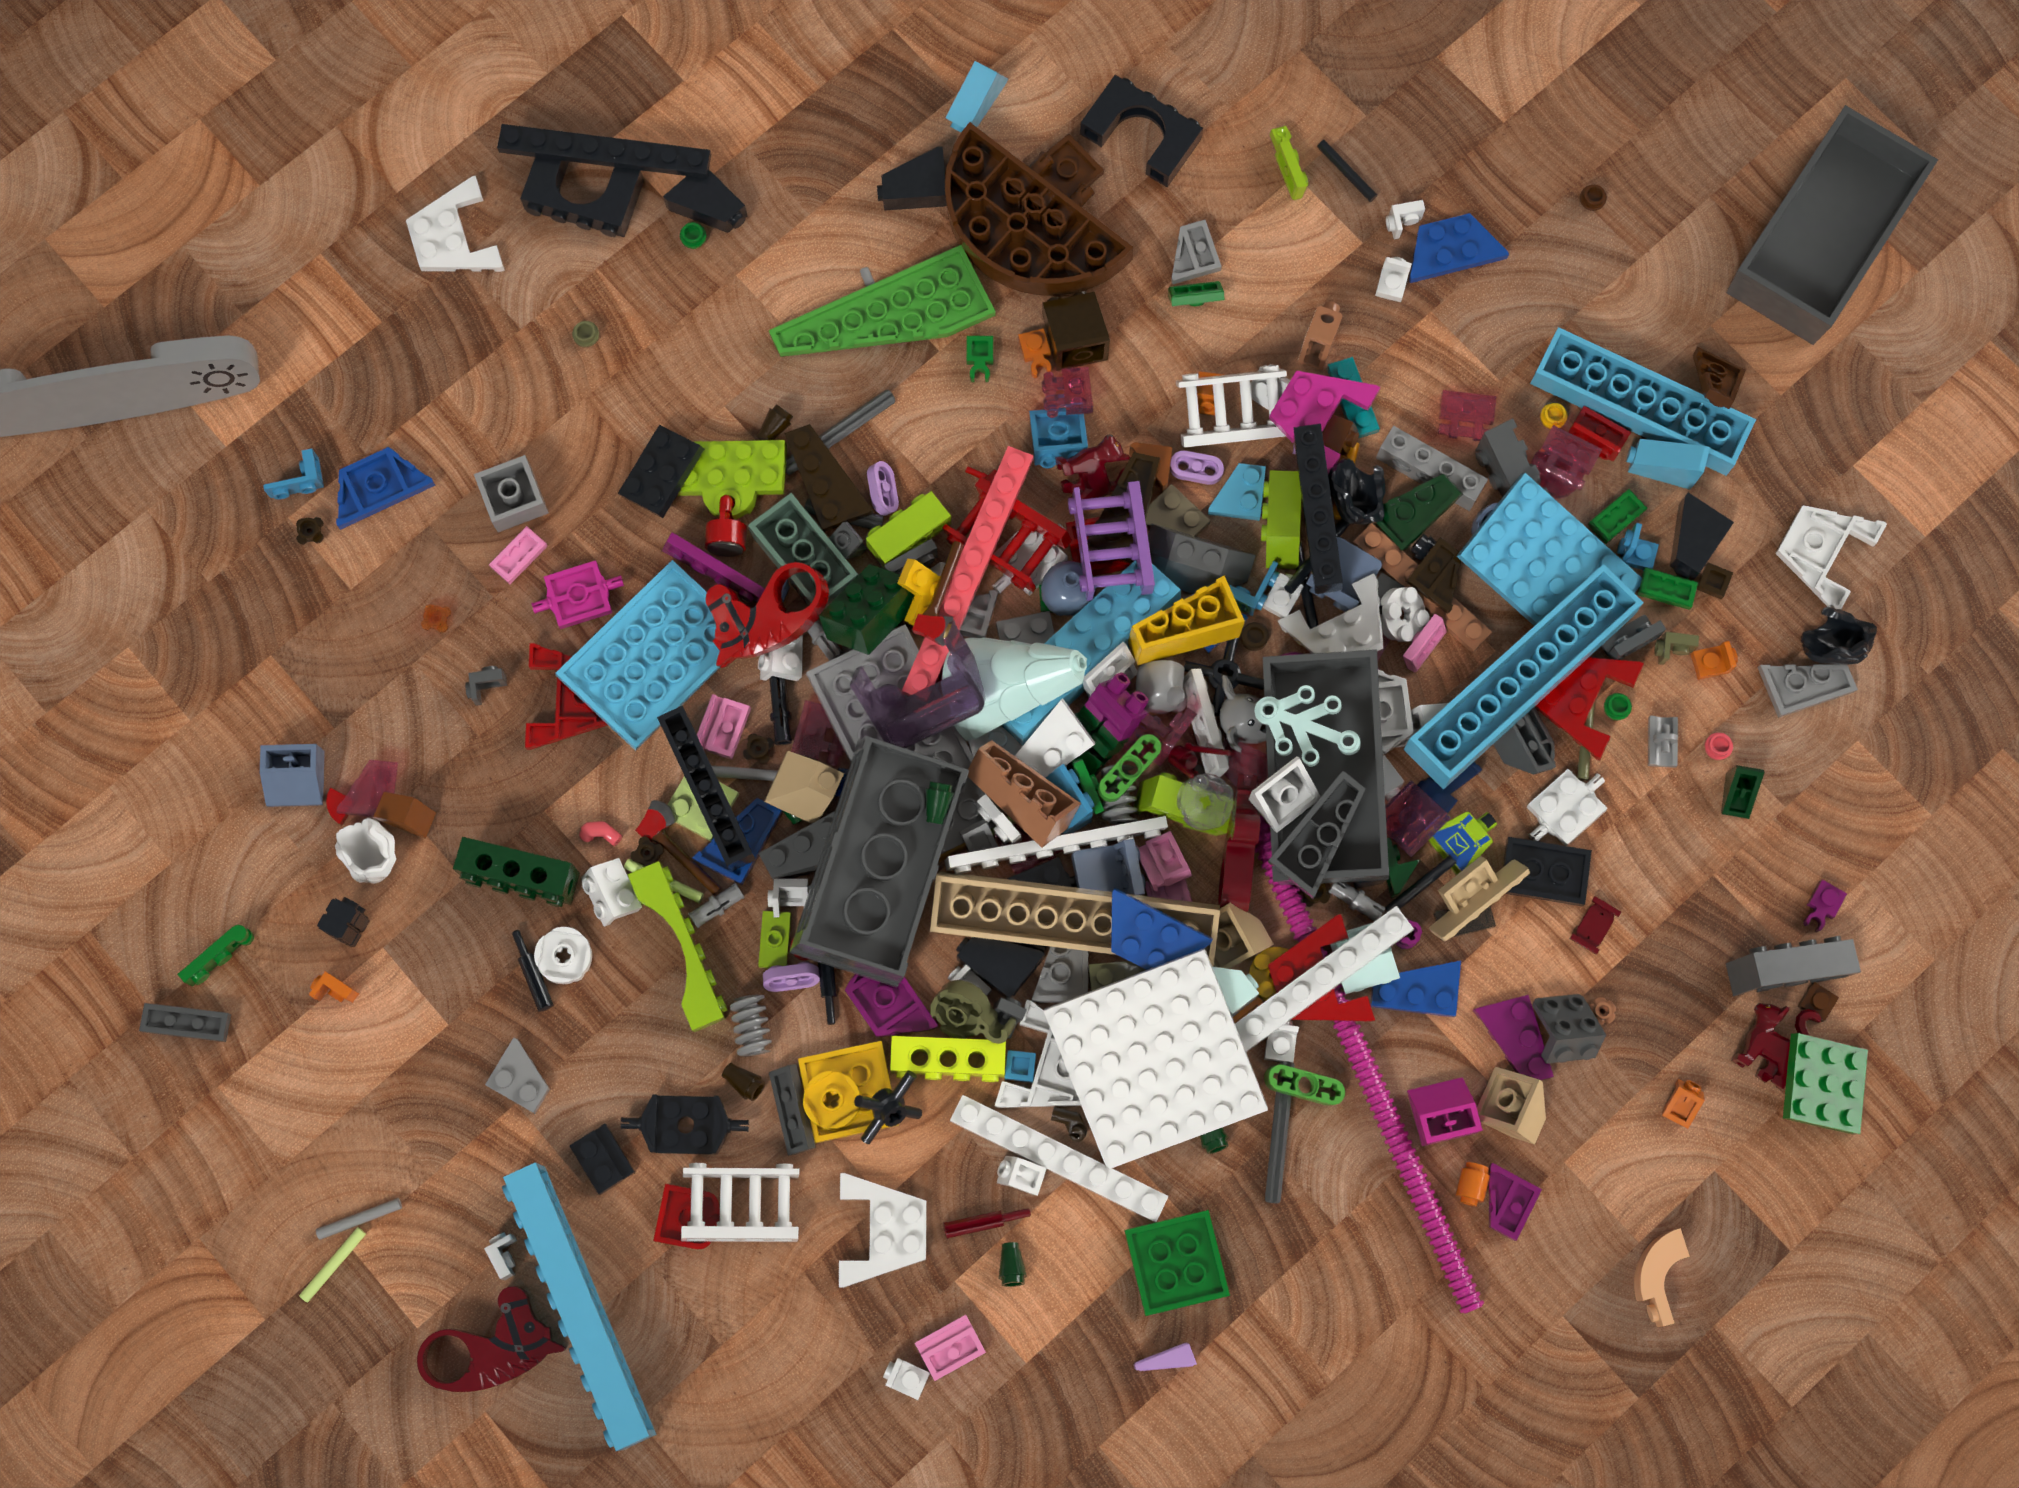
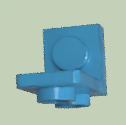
M312 448L301 451L303 460L299 461L302 477L263 485L264 491L270 498L285 499L290 494L299 492L309 494L315 492L318 488L324 487L319 457Z
M1636 523L1632 530L1628 529L1625 537L1620 539L1617 553L1621 554L1620 558L1629 567L1643 570L1645 567L1653 569L1659 544L1639 539L1642 524Z
M1273 561L1255 597L1251 596L1249 590L1241 586H1236V588L1231 585L1229 586L1240 611L1253 616L1256 609L1262 610L1268 598L1264 593L1268 585L1274 586L1279 572L1276 571L1278 562Z

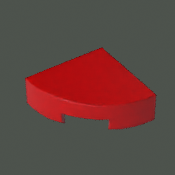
M330 787L326 798L327 809L333 820L342 826L356 801Z

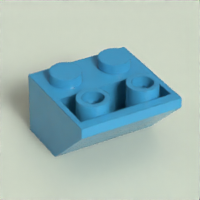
M1062 764L1050 773L1046 779L1081 803L1068 829L1060 834L1066 835L1074 833L1092 822V808L1095 805L1087 792L1082 794L1078 786L1080 781L1073 769L1067 770L1065 765Z

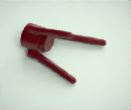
M1189 742L1184 747L1177 745L1172 748L1168 756V763L1179 769L1191 779L1195 777L1218 794L1222 792L1221 788L1194 770L1198 761L1194 752L1230 756L1232 755L1231 750L1195 746Z

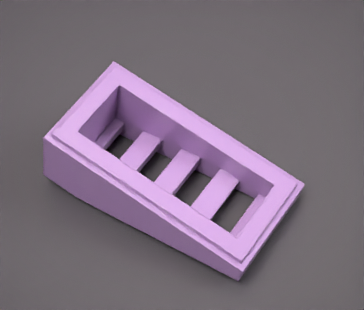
M1189 1343L1177 1345L1133 1364L1134 1369L1139 1371L1197 1365Z

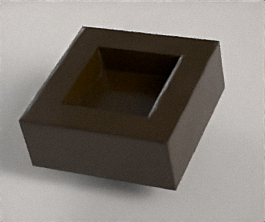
M1708 562L1698 582L1697 590L1722 599L1725 596L1733 572Z

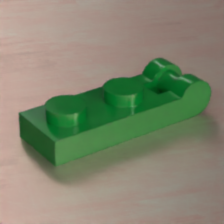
M242 925L233 926L177 975L184 983L192 987L195 984L200 985L209 978V972L217 965L222 966L232 957L231 953L239 946L250 945L254 940L253 932Z

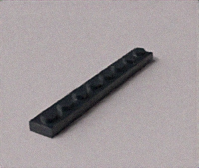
M507 124L501 125L497 146L499 153L706 179L708 178L712 155L711 150Z

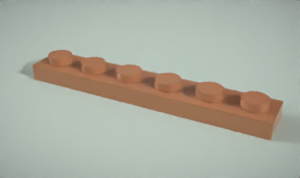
M1371 523L1352 544L1382 562L1380 570L1385 575L1405 587H1412L1406 580L1418 564ZM1417 591L1429 615L1433 617L1436 614L1442 617L1446 630L1472 654L1492 634L1490 629L1454 597L1452 600V610L1447 614Z

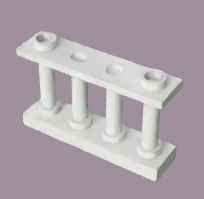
M1279 365L1263 366V371L1201 378L1198 377V373L1182 375V380H1176V386L1179 388L1186 387L1189 428L1187 433L1180 434L1181 445L1183 447L1285 437L1270 419L1267 420V425L1257 426L1256 422L1253 421L1250 380L1266 379L1270 416L1279 400L1277 377L1287 376V371L1279 369ZM1223 383H1240L1243 423H1240V428H1230V425L1227 424ZM1213 384L1216 426H1213L1214 430L1203 431L1199 420L1197 386Z
M690 1163L689 1168H683V1177L692 1178L691 1221L688 1222V1226H682L681 1241H798L799 1227H792V1222H789L790 1178L799 1177V1169H793V1164H776V1168H706L707 1164ZM703 1178H721L720 1222H717V1226H705V1222L702 1221ZM732 1178H750L749 1222H746V1227H734V1222H731ZM761 1178H779L778 1222H775V1227H763V1222H760Z

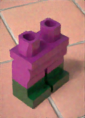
M1122 672L1115 674L1108 681L1099 683L1086 704L1078 713H1075V716L1095 741V745L1092 747L1104 759L1120 752L1138 727L1140 721L1148 714L1144 709L1149 699L1140 691L1133 692L1130 695L1125 690L1130 684V679Z

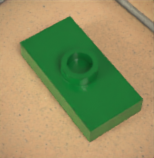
M1219 281L1168 288V297L1172 306H1201L1206 302L1225 300L1224 290Z
M1628 489L1588 523V526L1607 544L1648 508Z
M1646 567L1643 569L1642 580L1637 592L1638 596L1688 610L1692 608L1698 582Z
M1081 757L1075 758L1070 763L1080 781L1079 784L1083 793L1087 792L1095 805L1092 808L1093 814L1105 811L1096 792L1099 783L1095 774L1089 775Z

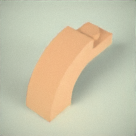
M1681 1228L1668 1231L1654 1239L1643 1251L1635 1270L1634 1291L1636 1301L1648 1299L1650 1305H1647V1312L1651 1322H1655L1657 1327L1674 1324L1664 1290V1281L1669 1268L1675 1262L1690 1257Z

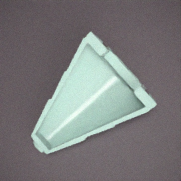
M986 637L964 638L951 647L943 667L942 687L944 701L949 700L953 712L949 714L950 719L956 730L966 741L977 739L1004 723L1013 721L1035 707L1043 706L1082 684L1087 668V658L1078 650L1044 643L1029 644L1014 640L1004 641Z

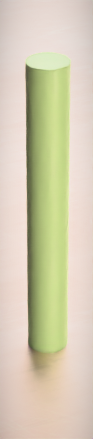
M629 858L624 865V869L631 872L645 867ZM674 880V882L669 883L672 891L679 892L680 895L697 903H700L704 896V893L679 881Z
M357 1227L301 1292L299 1296L308 1303L364 1238L366 1233L362 1229Z

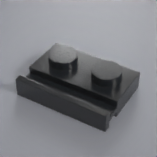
M607 1124L601 1125L595 1131L593 1130L570 1145L571 1150L598 1195L603 1194L630 1175L636 1173Z

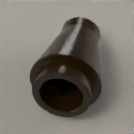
M776 404L773 409L769 408L756 437L759 440L776 439L791 425L790 421L793 416Z
M729 1063L722 1072V1077L730 1083L744 1100H756L765 1087V1082L761 1080L760 1075L740 1068L733 1063Z

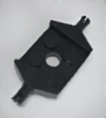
M653 1094L642 1116H639V1118L621 1117L622 1123H629L621 1124V1129H639L651 1153L717 1155L728 1133H731V1131L749 1132L748 1126H741L749 1125V1120H732L728 1118L719 1096H658ZM683 1118H691L694 1121L693 1130L689 1133H681L678 1128L679 1122Z

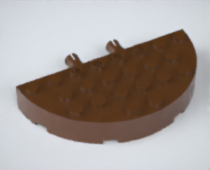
M969 122L956 140L949 163L947 164L945 197L948 220L958 245H962L969 260L980 271L994 281L1019 292L1043 296H1061L1098 286L1114 277L1133 260V246L1082 208L1095 194L1090 186L1086 189L1087 184L1082 182L1071 197H1067L1041 177L1054 164V160L1050 155L1045 158L1047 153L1041 151L1039 156L1028 167Z

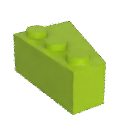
M1270 470L1269 481H1264L1263 497L1268 498V503H1263L1262 519H1267V525H1262L1261 541H1266V568H1270L1273 561L1278 562L1277 569H1296L1299 566L1302 497L1298 471Z
M1161 773V775L1140 781L1136 795L1137 801L1134 802L1133 806L1137 808V812H1134L1135 814L1140 815L1141 812L1148 811L1158 815V817L1166 816L1170 820L1182 823V827L1214 836L1227 833L1234 801L1227 799L1225 793L1221 792L1218 794L1215 791L1210 793L1202 790L1200 784L1194 782H1186L1185 784L1176 781L1177 777L1169 773Z

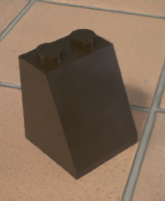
M1080 291L1071 297H1052L1046 302H1042L1043 319L1056 371L1108 360L1110 338L1095 292Z

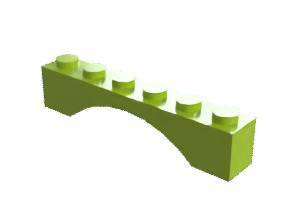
M658 861L627 874L638 901L662 916L673 928L681 943L687 972L685 993L681 1005L692 1031L697 1032L725 1020L723 1012L728 1011L722 995L717 997L712 986L717 985L711 969L706 971L702 960L706 959L705 953L700 943L694 944L691 934L696 932L690 918L684 919L680 909L685 906L679 892L673 893L669 884L674 882L669 867H662V864Z

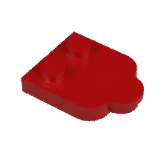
M665 1184L653 1242L696 1250L708 1247L712 1241H681L682 1226H688V1222L691 1221V1188ZM703 1191L702 1221L705 1222V1226H717V1222H720L719 1201L714 1194Z

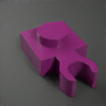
M1824 880L1819 881L1807 903V906L1814 910L1804 919V926H1807L1811 919H1815L1818 922L1815 932L1822 930L1825 926V916L1830 919L1835 918L1847 893Z

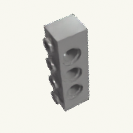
M1394 425L1376 456V459L1420 484L1445 474L1463 493L1455 504L1468 511L1471 510L1488 481L1486 477Z

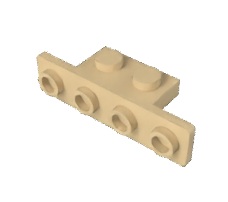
M1480 856L1438 890L1450 911L1429 927L1430 931L1443 941H1447L1455 936L1460 929L1476 919L1480 913L1491 904L1497 902L1501 896L1515 885H1518L1530 874L1528 867L1516 860H1512L1495 874L1487 859Z

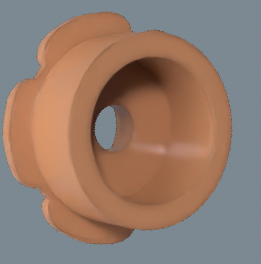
M1599 997L1593 1001V1004L1589 1005L1600 1025L1604 1023L1610 1024L1614 1021L1616 1007L1612 1001ZM1600 1009H1604L1605 1013L1601 1014Z

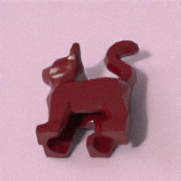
M1109 434L1096 447L1083 449L1072 458L1056 457L1057 469L1063 470L1065 476L1077 473L1079 475V479L1070 482L1067 479L1061 481L1063 493L1073 494L1074 488L1079 487L1081 499L1105 497L1114 491L1125 469L1124 467L1120 471L1116 481H1109L1105 464L1107 462L1127 461L1130 459V456L1123 452L1121 444L1113 435Z
M1758 1003L1754 1007L1756 1014L1755 1024L1747 1034L1744 1051L1737 1053L1731 1061L1743 1068L1744 1066L1751 1065L1760 1055L1767 1060V1065L1764 1069L1758 1070L1755 1077L1764 1083L1771 1080L1776 1088L1781 1090L1786 1087L1790 1039L1775 1032L1774 1028L1784 1019L1790 1008L1787 1006L1779 1008L1773 1004ZM1811 1009L1801 1011L1796 1016L1795 1021L1797 1033L1809 1035L1806 1022L1811 1020L1820 1023L1821 1016L1819 1013Z

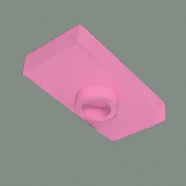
M526 526L489 566L508 584H511L548 545Z
M1434 614L1423 630L1415 634L1412 644L1403 655L1407 669L1417 672L1446 634L1447 630L1442 617Z

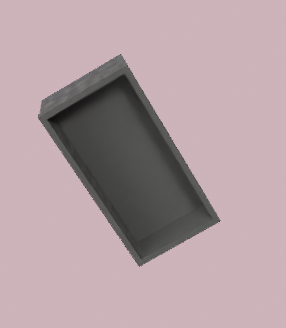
M1845 105L1741 264L1726 293L1814 345L1833 326L1936 165L1938 159Z
M1377 649L1263 657L1265 697H1274L1277 700H1281L1297 693L1301 686H1311L1315 692V699L1312 703H1300L1285 710L1296 715L1324 703L1325 699L1329 696H1337L1342 704L1340 712L1337 714H1327L1312 722L1341 733L1347 730L1354 731L1360 738L1361 746L1358 752L1353 755H1345L1340 752L1336 743L1306 732L1312 747L1318 751L1320 757L1317 765L1309 767L1303 763L1302 750L1290 725L1280 722L1285 737L1290 739L1293 745V751L1288 756H1281L1277 753L1275 749L1276 741L1269 725H1266L1268 778L1297 756L1302 761L1320 796L1325 793L1342 771L1346 772L1365 788V792L1321 883L1389 880ZM1308 690L1301 693L1303 699H1309L1312 695ZM1330 701L1327 707L1332 710L1336 709L1338 702ZM1272 706L1265 707L1266 715L1273 713L1274 708ZM1346 737L1343 740L1345 746H1351L1354 743V739L1351 737ZM1287 742L1279 745V750L1281 751L1289 749ZM1308 753L1305 759L1308 762H1312L1316 759V755ZM1315 804L1278 833L1270 826L1272 855ZM1272 866L1273 882H1277L1280 885H1295Z
M869 736L858 739L789 953L898 987L908 967L907 959L930 886L936 878L939 868L937 864L961 788L964 786L969 773L968 769ZM930 781L953 785L952 792L954 795L943 824L926 822V788H929Z

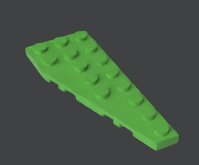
M959 245L770 329L769 335L780 357L945 338L996 316V311L962 245Z

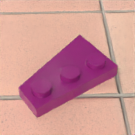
M1529 995L1473 1010L1478 1019L1480 1018L1487 1028L1491 1038L1501 1048L1505 1058L1516 1073L1541 1081L1554 1077L1550 1063L1546 1064L1541 1056L1545 1046Z

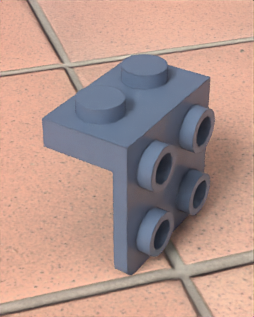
M1337 537L1343 580L1342 591L1315 594L1312 574L1306 584L1311 586L1310 592L1322 599L1325 595L1335 600L1333 603L1335 607L1347 612L1349 609L1357 607L1360 603L1352 584L1373 573L1376 576L1382 567V562L1345 539Z
M1134 839L1123 840L1112 846L1083 849L1072 853L1071 858L1077 888L1112 892L1116 888L1126 894H1145V878L1139 866L1140 852L1138 847L1135 846Z

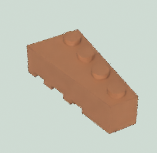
M992 740L978 749L968 768V777L1042 848L1068 829L1081 805L1076 799Z

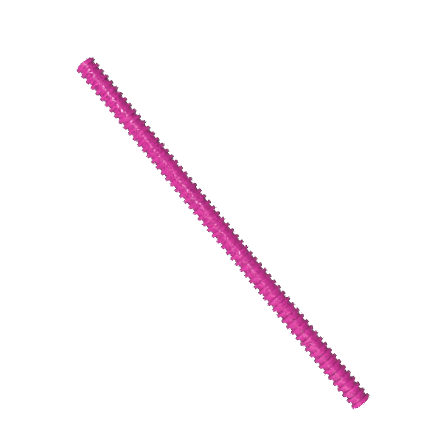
M1260 815V834L1258 844L1255 845V853H1259L1258 860L1263 862L1261 867L1266 869L1265 876H1269L1270 880L1268 882L1270 885H1273L1272 891L1277 893L1275 898L1281 902L1279 907L1284 909L1282 914L1288 918L1286 923L1291 925L1289 930L1295 934L1293 939L1299 943L1317 930V928L1312 926L1314 921L1308 917L1310 912L1305 910L1306 903H1302V895H1298L1299 888L1294 885H1280L1277 882H1273L1272 865L1268 863L1272 857L1270 825ZM1321 948L1323 957L1325 958L1328 955V952L1324 951L1323 948ZM1341 983L1334 988L1339 1004L1349 1001L1345 1000L1344 996L1346 994L1341 991L1343 987ZM1334 1021L1333 1028L1338 1030L1336 1035L1342 1039L1340 1044L1346 1048L1344 1053L1349 1055L1347 1060L1353 1064L1351 1069L1357 1073L1355 1078H1359V1086H1363L1364 1090L1362 1093L1367 1095L1366 1102L1371 1104L1369 1109L1374 1111L1375 1115L1373 1118L1379 1122L1377 1127H1381L1382 1132L1380 1134L1386 1138L1384 1143L1390 1147L1388 1152L1393 1154L1392 1161H1396L1397 1165L1395 1167L1397 1170L1400 1169L1401 1173L1399 1176L1404 1178L1405 1182H1403V1185L1408 1187L1406 1192L1408 1195L1411 1194L1412 1199L1410 1201L1416 1205L1414 1210L1420 1214L1418 1219H1422L1424 1223L1421 1226L1427 1230L1425 1235L1431 1239L1429 1244L1435 1248L1433 1253L1438 1255L1437 1262H1441L1442 1266L1440 1268L1446 1272L1444 1277L1450 1281L1448 1286L1454 1290L1452 1295L1458 1299L1455 1302L1461 1306V1309H1459L1460 1313L1465 1314L1482 1307L1484 1301L1478 1297L1481 1294L1479 1291L1476 1292L1475 1287L1477 1285L1471 1281L1473 1276L1467 1272L1469 1267L1463 1263L1465 1258H1461L1459 1254L1462 1251L1457 1249V1240L1453 1241L1452 1236L1454 1234L1448 1230L1450 1225L1445 1223L1444 1219H1446V1216L1440 1212L1443 1209L1437 1205L1439 1200L1433 1196L1435 1191L1429 1187L1431 1182L1426 1180L1427 1173L1423 1174L1422 1169L1424 1167L1418 1163L1420 1158L1415 1156L1414 1152H1416V1149L1410 1145L1413 1142L1407 1138L1409 1133L1403 1129L1405 1124L1399 1120L1401 1115L1396 1113L1398 1110L1397 1106L1393 1107L1392 1103L1394 1100L1388 1096L1390 1091L1384 1087L1387 1084L1381 1080L1383 1075L1377 1071L1379 1066L1374 1064L1375 1057H1371V1049H1367L1366 1045H1368V1042L1363 1040L1365 1035L1359 1031L1361 1028L1360 1024H1356L1355 1021Z

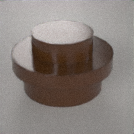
M1595 184L1586 186L1580 194L1581 205L1590 211L1601 209L1607 200L1604 189Z

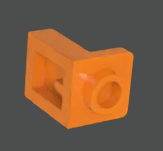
M1200 371L1198 373L1199 378L1225 375ZM1213 384L1197 386L1199 414L1215 415Z
M1725 641L1720 646L1701 649L1691 653L1698 680L1728 674L1736 667L1738 662L1737 652L1735 648H1731L1730 641Z
M326 971L323 975H319L314 979L310 986L311 992L309 993V996L321 1001L329 990L328 994L341 1003L344 999L353 1003L359 995L358 992Z
M1678 1079L1675 1083L1676 1088L1662 1111V1116L1688 1129L1705 1101L1704 1092L1701 1091L1702 1088L1691 1080L1684 1082Z

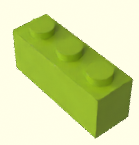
M932 491L926 495L920 494L911 502L910 507L904 511L902 509L896 511L882 527L878 525L870 530L867 534L866 544L884 568L885 564L943 531L945 524L950 526L952 524L951 515Z

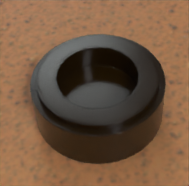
M1258 622L1247 624L1241 633L1243 646L1251 651L1263 649L1269 638L1267 628Z

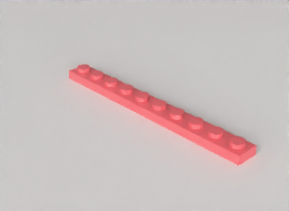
M1010 446L1007 447L960 555L940 607L939 616L953 617L956 626L955 634L944 646H940L926 637L924 638L903 686L902 694L925 703L929 702L943 670L946 656L954 645L1033 462V455Z

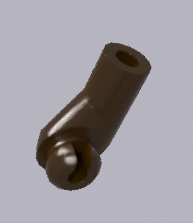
M1054 1107L1051 1121L1065 1124L1070 1138L1075 1142L1082 1141L1087 1135V1127L1081 1115L1074 1111Z

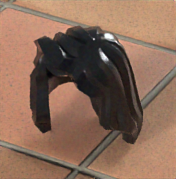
M1350 458L1343 459L1340 463L1333 465L1328 474L1330 491L1340 517L1348 523H1355L1357 525L1383 521L1385 516L1383 497L1386 493L1383 468L1375 465L1374 473L1369 475L1358 469Z
M1825 607L1822 609L1821 614L1827 616L1828 620L1817 629L1802 633L1803 651L1811 660L1819 663L1852 665L1858 664L1868 657V653L1874 644L1877 627L1873 623L1858 620L1851 613L1841 609Z

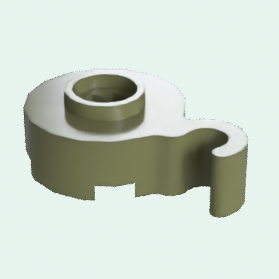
M954 980L945 984L930 1005L932 1018L935 1016L942 1025L940 1030L952 1038L966 1039L967 1036H977L979 1033H983L989 1041L1000 1044L1007 1040L1016 1026V1019L1014 1017H1010L1005 1025L1000 1024L997 1019L998 1014L991 1007L984 992L974 984L963 980Z

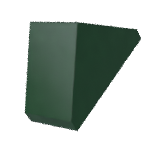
M1736 765L1726 773L1721 809L1723 815L1750 819L1765 773L1764 770Z

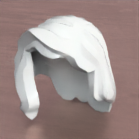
M367 818L361 823L358 822L354 825L346 826L336 833V855L348 868L355 881L375 884L381 882L390 874L396 861L394 854L395 840L394 836L377 820Z

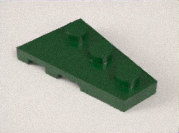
M1442 474L1399 497L1388 500V502L1383 504L1385 514L1383 521L1376 523L1402 551H1405L1463 493L1445 474Z

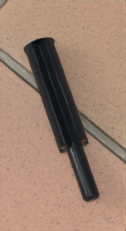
M515 930L512 932V936L521 956L518 958L522 972L538 1012L546 1011L552 1008L554 1004L535 963L534 954L528 953L520 930Z
M818 962L821 997L825 998L827 1024L834 1025L836 1022L833 997L837 996L834 967Z

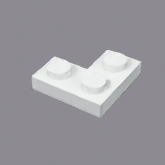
M986 794L977 801L980 805L977 811L987 823L991 820L996 825L994 831L1002 842L1006 845L1008 842L1017 844L1022 841L1021 834L1007 817L999 811Z

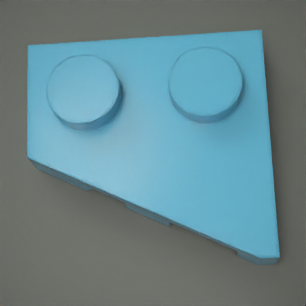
M1239 463L1210 505L1208 515L1260 521L1266 466Z

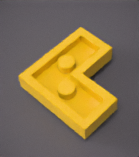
M907 558L897 584L915 595L905 617V621L914 626L917 615L923 614L930 605L940 576L917 560Z

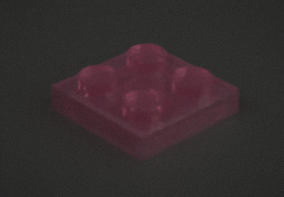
M1412 780L1385 805L1387 835L1410 857L1451 818L1447 812Z

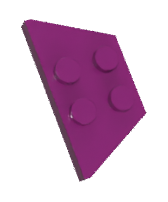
M854 974L845 988V992L877 1038L933 1030L938 1027V1024L905 977L898 984V987H894Z

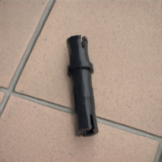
M771 676L769 678L772 704L770 720L773 722L774 744L788 745L792 743L790 733L792 713L788 708L786 679ZM777 680L779 681L780 699L778 698ZM779 708H781L783 727L781 726Z

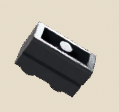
M346 897L342 901L335 898L330 901L326 908L327 914L322 915L317 926L332 938L350 947H355L361 938L360 932L365 931L370 920L364 915L366 909L359 906L356 902Z

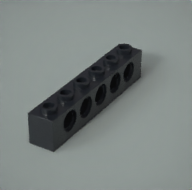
M1321 424L1293 427L1315 594L1342 591L1343 580Z
M683 705L657 717L729 871L732 872L755 861L756 859Z

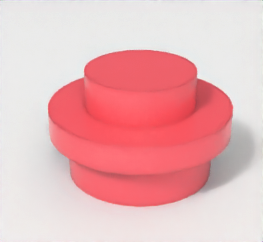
M1718 732L1711 734L1706 739L1704 747L1707 755L1712 759L1724 760L1732 753L1733 742L1729 736Z

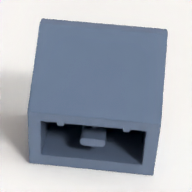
M317 744L260 745V778L266 806L323 805L325 751Z

